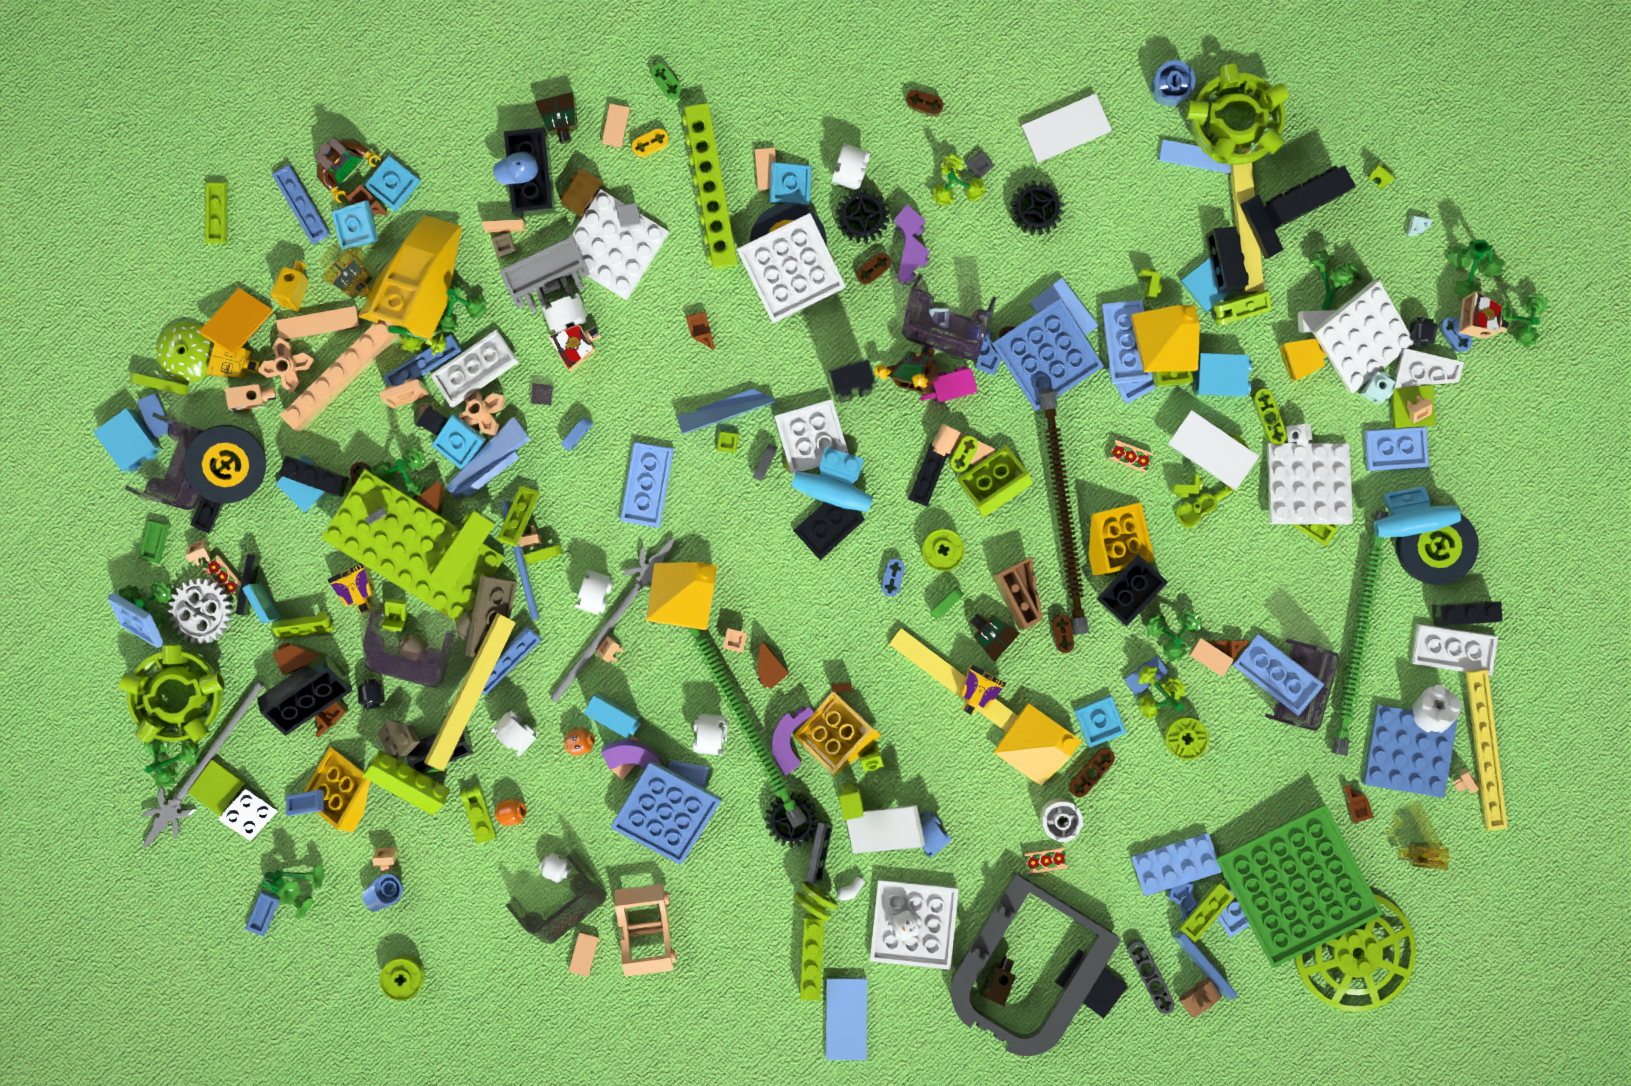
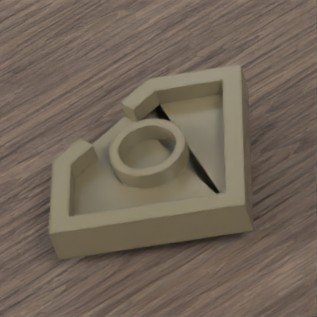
M388 720L377 732L386 753L401 762L420 742L413 725L400 723L395 720Z

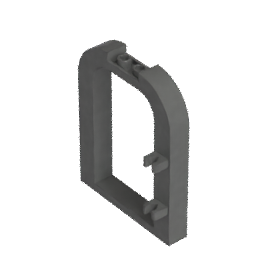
M1014 872L953 973L950 990L955 1012L968 1027L971 1028L973 1023L977 1022L976 1025L984 1031L990 1030L999 1041L1004 1042L1006 1040L1004 1044L1005 1050L1020 1056L1042 1054L1059 1042L1121 941V938L1048 891ZM1030 892L1096 934L1041 1025L1031 1033L1019 1034L978 1010L970 1000V991Z

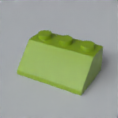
M1007 445L957 479L959 485L983 518L1033 484L1030 474Z

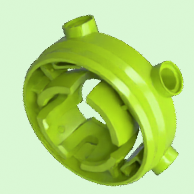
M1228 64L1219 69L1220 76L1210 81L1201 90L1196 101L1189 100L1186 117L1187 119H1192L1191 126L1195 141L1205 154L1221 164L1244 165L1260 159L1268 152L1273 155L1285 142L1281 137V133L1285 125L1283 102L1289 98L1286 87L1282 83L1272 86L1258 76L1238 72L1236 64ZM1238 89L1243 90L1242 93H1234L1237 92ZM1247 91L1259 97V102L1247 95ZM1216 92L1219 95L1227 94L1215 103H1212L1208 112L1209 103L1204 101ZM1228 106L1242 107L1247 111L1253 106L1257 113L1254 117L1255 124L1245 131L1230 129L1223 119L1215 118L1216 111ZM1269 115H1272L1273 120H1269ZM1204 123L1206 126V133L1208 138L1211 139L1214 136V133L1219 138L1215 146L1204 136L1203 132L1201 131V128H1203ZM1268 128L1269 130L1262 137L1265 129ZM1252 142L1254 144L1258 143L1254 150L1255 152L1243 154V152L1250 149Z
M162 645V652L145 659L135 669L133 674L125 672L119 683V689L127 691L128 709L138 726L134 734L146 743H150L153 738L168 742L191 738L194 743L203 739L210 733L208 727L214 722L221 710L223 689L225 688V682L221 673L217 672L203 657L183 651L182 645ZM188 658L197 662L208 675L203 676L199 671L189 672L191 667L187 665H176L167 668L166 664L186 663ZM157 664V667L160 669V672L152 680L148 689V694L144 695L142 698V694H145L147 692V688L151 679V676L148 675V673ZM168 679L180 680L185 685L193 683L197 695L189 697L187 706L178 713H169L160 702L161 688L159 686ZM214 693L210 715L208 717L206 715L201 716L205 711L200 708L201 705L209 703L210 694ZM155 713L156 716L166 722L178 724L179 733L167 731L166 728L168 726L155 716H149L148 714Z

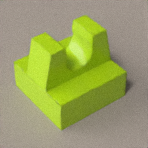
M1379 161L1368 177V180L1373 181L1374 178L1379 177L1381 182L1377 187L1382 189L1395 178V173Z

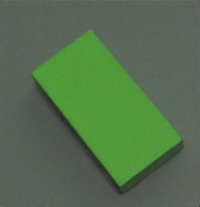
M148 519L138 559L161 563L170 524Z

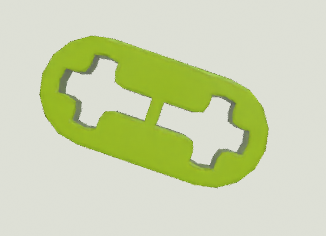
M965 435L960 439L949 461L953 470L963 472L968 468L978 449L976 438ZM972 439L973 448H968L966 453H964L966 448L964 442ZM963 454L964 457L962 459V462L964 463V465H959L958 468H956V463L954 462V460H959Z
M556 545L526 554L524 558L526 565H530L562 555L563 552L561 545Z

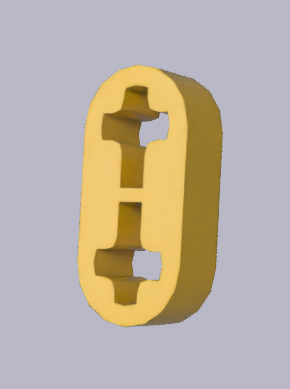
M655 129L636 138L632 143L634 154L643 158L665 148L669 143L668 134L663 129ZM660 134L661 137L665 136L662 139L663 143H659L658 141L651 143L652 141L657 139L656 135ZM639 143H642V145L649 143V145L644 147V152L636 151Z

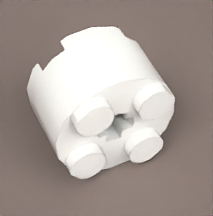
M844 143L832 182L858 190L871 152Z
M579 293L574 295V299L567 296L552 302L551 308L547 309L546 306L541 308L550 331L558 333L566 330L570 324L576 326L586 323L585 318L588 317Z
M587 569L586 575H589V578L584 577L578 595L581 603L576 602L575 608L598 615L599 612H604L607 603L604 596L605 593H610L613 581L610 580L611 576Z
M1442 685L1429 687L1418 697L1412 706L1415 716L1413 720L1426 732L1442 733L1458 718L1462 707L1461 701Z
M510 711L506 712L490 731L496 733L494 736L507 748L517 750L515 752L516 755L521 756L536 740L538 732L532 726L521 723L524 719L516 712Z
M701 714L698 716V720L695 719L694 732H697V739L694 740L693 744L694 752H698V754L724 755L725 748H722V744L727 741L728 722L725 721L727 715Z
M1055 798L1048 801L1042 807L1040 824L1045 833L1058 842H1068L1075 839L1083 827V816L1071 801L1064 798ZM1060 816L1066 817L1062 824L1057 821Z

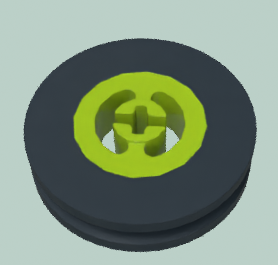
M1461 514L1460 522L1444 528L1396 538V554L1402 568L1414 579L1430 584H1449L1465 576L1473 567L1479 550L1476 530L1463 514ZM1439 531L1443 533L1447 539H1442V537H1430V534ZM1426 551L1433 555H1444V557L1439 560H1433Z

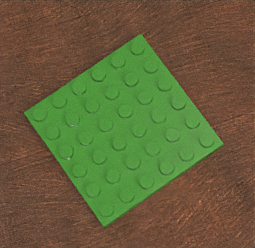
M1325 803L1215 858L1272 968L1383 915L1378 902Z

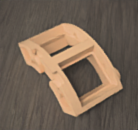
M663 884L615 890V909L618 926L621 927L622 939L620 940L621 958L625 976L672 971L673 962L677 961L676 950L672 949L667 904H670L669 892L664 891ZM659 903L662 921L629 925L627 907ZM664 933V956L632 958L631 936Z

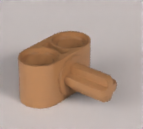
M1206 978L1181 995L1179 1001L1190 1017H1196L1205 1010L1209 1011L1210 1007L1222 998V994L1210 978Z

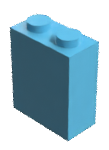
M1200 353L1198 357V370H1196L1195 395L1248 396V393L1251 391V381H1248L1252 370V361L1249 360V355Z
M125 408L94 431L96 437L122 472L133 473L139 470L144 461L154 459L158 455L157 452L162 449L156 439L151 437L148 428L133 409Z
M599 692L592 697L583 713L625 738L630 734L633 735L641 724L638 721L639 715Z

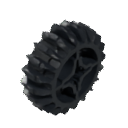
M1032 181L1031 187L1028 183H1025L1024 189L1019 187L1017 189L1018 194H1013L1012 198L1016 201L1010 202V206L1014 208L1009 212L1010 214H1016L1012 221L1019 220L1016 227L1020 228L1023 225V233L1031 229V236L1034 235L1035 230H1037L1039 236L1043 234V229L1047 234L1050 233V227L1055 229L1057 227L1055 222L1060 223L1062 220L1058 215L1064 214L1063 210L1058 209L1064 206V202H1058L1062 195L1055 196L1058 189L1049 190L1051 187L1050 183L1043 187L1044 181H1040L1039 186H1037L1036 181ZM1033 193L1042 194L1046 196L1047 199L1040 200L1036 196V194L1034 195ZM1028 196L1029 207L1022 212V199ZM1035 204L1040 207L1043 206L1039 212L1032 210ZM1052 205V216L1046 221L1045 209ZM1030 216L1035 217L1040 223H1032L1026 218Z
M858 189L856 196L853 191H850L849 195L851 198L849 199L844 195L843 200L845 203L839 202L838 206L841 209L836 210V214L840 215V217L835 218V221L838 223L842 222L838 225V230L845 228L842 235L845 237L849 233V241L857 237V244L860 243V238H864V243L867 244L868 237L873 242L876 240L874 234L881 237L882 232L879 229L886 231L887 226L883 223H889L890 220L884 217L890 214L889 210H883L887 207V203L880 204L883 197L880 196L875 199L876 192L874 191L870 196L868 195L869 189H865V194H861V189ZM864 201L874 205L877 211L868 210L864 205ZM857 202V211L851 213V215H846L848 208ZM861 208L864 215H868V217H865L864 225L861 217H857V215L860 216ZM879 217L877 225L868 231L867 223ZM848 222L858 223L862 232L854 230Z
M791 793V799H794L796 804L802 807L808 814V817H806L807 821L800 824H808V826L798 835H794L796 827L791 829L790 821L786 820L788 818L786 814L776 816L779 809L784 805L779 796L776 797L777 805L774 802L770 803L773 810H766V813L771 816L765 817V821L771 823L765 827L766 829H773L769 832V836L771 837L776 834L777 836L774 839L776 843L780 838L783 839L781 846H785L786 841H789V847L792 848L793 842L796 841L797 846L800 847L801 839L807 844L808 839L806 836L814 837L810 830L817 831V826L813 824H817L819 819L813 817L818 815V811H811L814 809L815 804L812 803L808 806L807 804L810 801L808 797L804 802L801 801L802 794H799L798 799H794L795 793ZM776 823L786 825L788 835L782 833Z

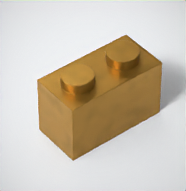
M581 168L579 172L576 171L573 174L570 187L562 192L560 204L583 218L604 184L600 179Z

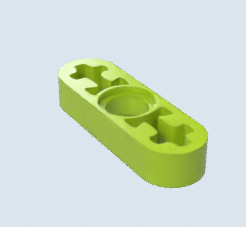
M131 372L129 379L131 383L187 396L189 390L187 385Z
M1260 389L1254 393L1253 403L1266 439L1274 445L1283 444L1287 439V433L1273 394L1268 389ZM1260 393L1267 395L1268 399L1265 400L1266 406L1271 405L1272 408L1262 411L1261 408L1265 407L1263 401L1259 402L1258 400L1261 397ZM1268 411L1275 415V420L1272 423L1266 422L1264 418ZM1278 424V427H1275V431L1281 434L1279 441L1272 438L1275 432L1273 428L1269 430L1268 427Z

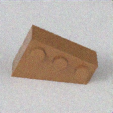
M1033 556L1027 557L992 575L1019 630L1027 629L1043 620L1036 587V575H1034Z

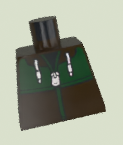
M566 93L535 101L550 136L558 135L560 144L572 142L570 131L578 129L577 105L574 93Z
M977 613L970 620V623L978 629L973 634L974 639L994 662L1020 634L1019 631L993 615H990L985 620Z
M1003 957L999 967L993 965L979 995L1004 1007L1016 975L1010 973L1015 961ZM1003 975V980L999 982V977Z

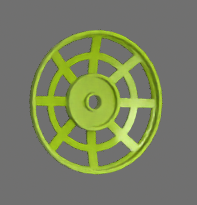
M1375 893L1373 895L1379 906L1381 907V904L1392 910L1402 921L1405 928L1394 932L1392 927L1379 916L1367 922L1364 929L1356 927L1338 936L1336 939L1334 938L1326 942V944L1332 946L1333 959L1323 962L1322 945L1315 948V965L1304 967L1302 954L1294 958L1297 971L1306 987L1318 999L1331 1007L1353 1012L1378 1008L1397 996L1406 986L1412 974L1416 958V945L1412 928L1407 918L1394 904ZM1378 922L1382 925L1389 936L1379 940L1372 933L1375 923ZM1406 936L1409 937L1411 947L1408 969L1398 966L1400 959L1398 941ZM1393 944L1394 948L1392 963L1383 960V948ZM1360 947L1362 955L1358 958L1353 957V950ZM1338 967L1345 974L1340 984L1334 981L1326 970ZM1379 967L1388 970L1386 976L1375 984L1371 974ZM1320 972L1326 982L1337 989L1332 998L1329 999L1319 992L1310 981L1308 975ZM1395 973L1403 976L1404 978L1398 987L1386 998L1380 1000L1377 990L1386 985ZM1355 977L1364 978L1367 988L1352 989L1348 988L1352 978ZM1344 993L1351 995L1369 994L1372 1004L1348 1006L1339 1002Z

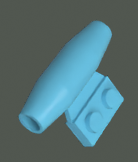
M825 447L819 465L820 475L796 471L791 487L814 499L845 509L868 512L873 500V496L852 486L859 477L864 459L829 447Z
M1424 486L1383 494V501L1389 513L1393 515L1374 521V531L1377 537H1404L1425 533L1460 522L1461 514L1458 506H1430L1431 500Z

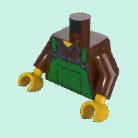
M332 138L328 143L320 145L319 153L315 156V160L318 163L317 178L328 191H332V197L340 203L338 195L342 193L346 197L347 194L335 186H339L364 159L363 156L366 157L369 164L373 167H376L375 163L371 161L374 157L381 161L376 152H369L367 147L354 138L342 140Z
M924 346L921 353L910 351L895 365L888 367L882 364L875 366V376H880L881 379H886L890 376L899 388L928 395L933 383L938 380L939 366L932 358L935 350L929 346Z

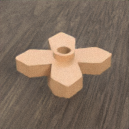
M278 338L272 347L276 358L264 361L258 371L268 378L281 375L282 387L290 392H296L301 384L297 370L310 369L315 358L305 352L293 356L291 343L283 338Z
M477 391L464 400L467 404L466 411L459 414V417L472 428L479 424L483 433L495 436L499 424L492 414L503 409L506 398L492 393L486 399H483L481 392Z

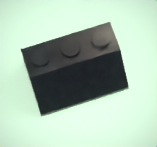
M1137 554L1096 599L1122 626L1127 627L1168 581Z

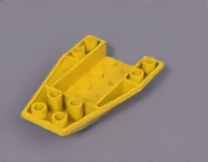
M425 215L374 281L358 316L376 323L381 319L405 327L413 335L431 340L448 302L446 291L451 287L462 227Z

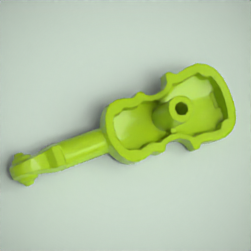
M1226 486L1214 495L1209 493L1202 494L1192 504L1186 502L1185 505L1180 506L1176 510L1178 522L1185 528H1193L1197 523H1201L1203 515H1208L1216 510L1217 502L1229 495L1233 489Z

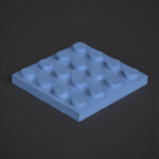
M1061 298L991 343L1034 411L1041 408L1040 397L1037 394H1041L1042 389L1053 388L1054 392L1058 391L1057 398L1104 367Z
M1376 704L1362 784L1445 798L1458 718L1442 733L1426 732L1414 722L1413 718L1415 716L1412 710Z
M650 760L610 828L682 865L720 804L721 797Z

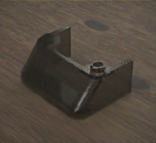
M574 849L567 855V859L579 872L570 882L571 890L576 897L547 920H544L536 912L527 913L515 897L511 898L505 905L525 931L546 944H551L558 940L602 905L607 898L605 887Z

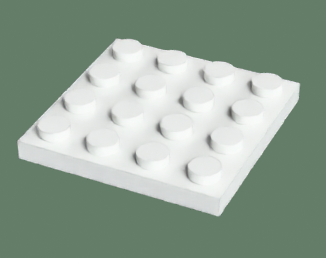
M600 189L571 237H574L590 275L587 277L628 301L668 237L669 231L640 213V225L621 228L617 207L624 206L625 204Z
M810 213L737 249L772 323L846 288Z
M1376 279L1312 330L1350 393H1354L1370 380L1374 373L1381 371L1402 354L1404 348L1408 349L1415 343L1410 340L1408 329L1381 282Z
M1296 443L1267 444L1270 524L1350 525L1353 523L1349 444L1309 443L1296 446Z
M878 879L870 961L951 969L959 888ZM908 910L912 914H917L921 925H919V933L901 941L899 938H894L889 924H891L893 916Z

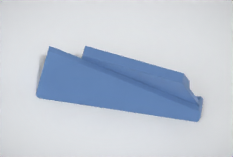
M750 389L696 409V412L677 415L681 432L685 435L776 403L775 398L769 397L755 389Z
M512 417L447 485V490L456 500L464 494L466 496L472 495L520 458L516 449L531 439L528 432L515 417Z

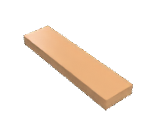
M356 306L276 320L279 338L285 340L361 327Z

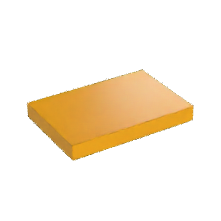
M238 288L200 329V334L234 356L273 311L241 288Z

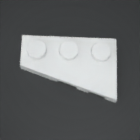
M1404 348L1399 360L1393 388L1459 382L1464 362Z

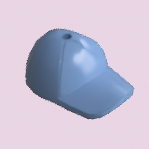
M517 152L497 162L493 172L497 181L503 185L518 184L535 178L538 166L532 154Z
M384 874L378 877L362 894L365 905L372 912L393 905L403 894V882L394 874Z

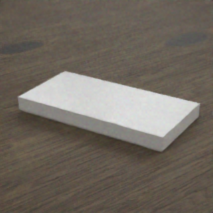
M1096 93L1021 126L1037 164L1112 131Z
M496 329L431 374V377L448 404L453 408L519 363V361Z
M1192 410L1168 442L1170 447L1233 490L1239 487L1259 458L1257 454Z
M1416 624L1410 663L1463 672L1486 668L1488 669V674L1492 676L1498 636Z
M917 805L863 811L864 817L846 820L853 853L925 846Z

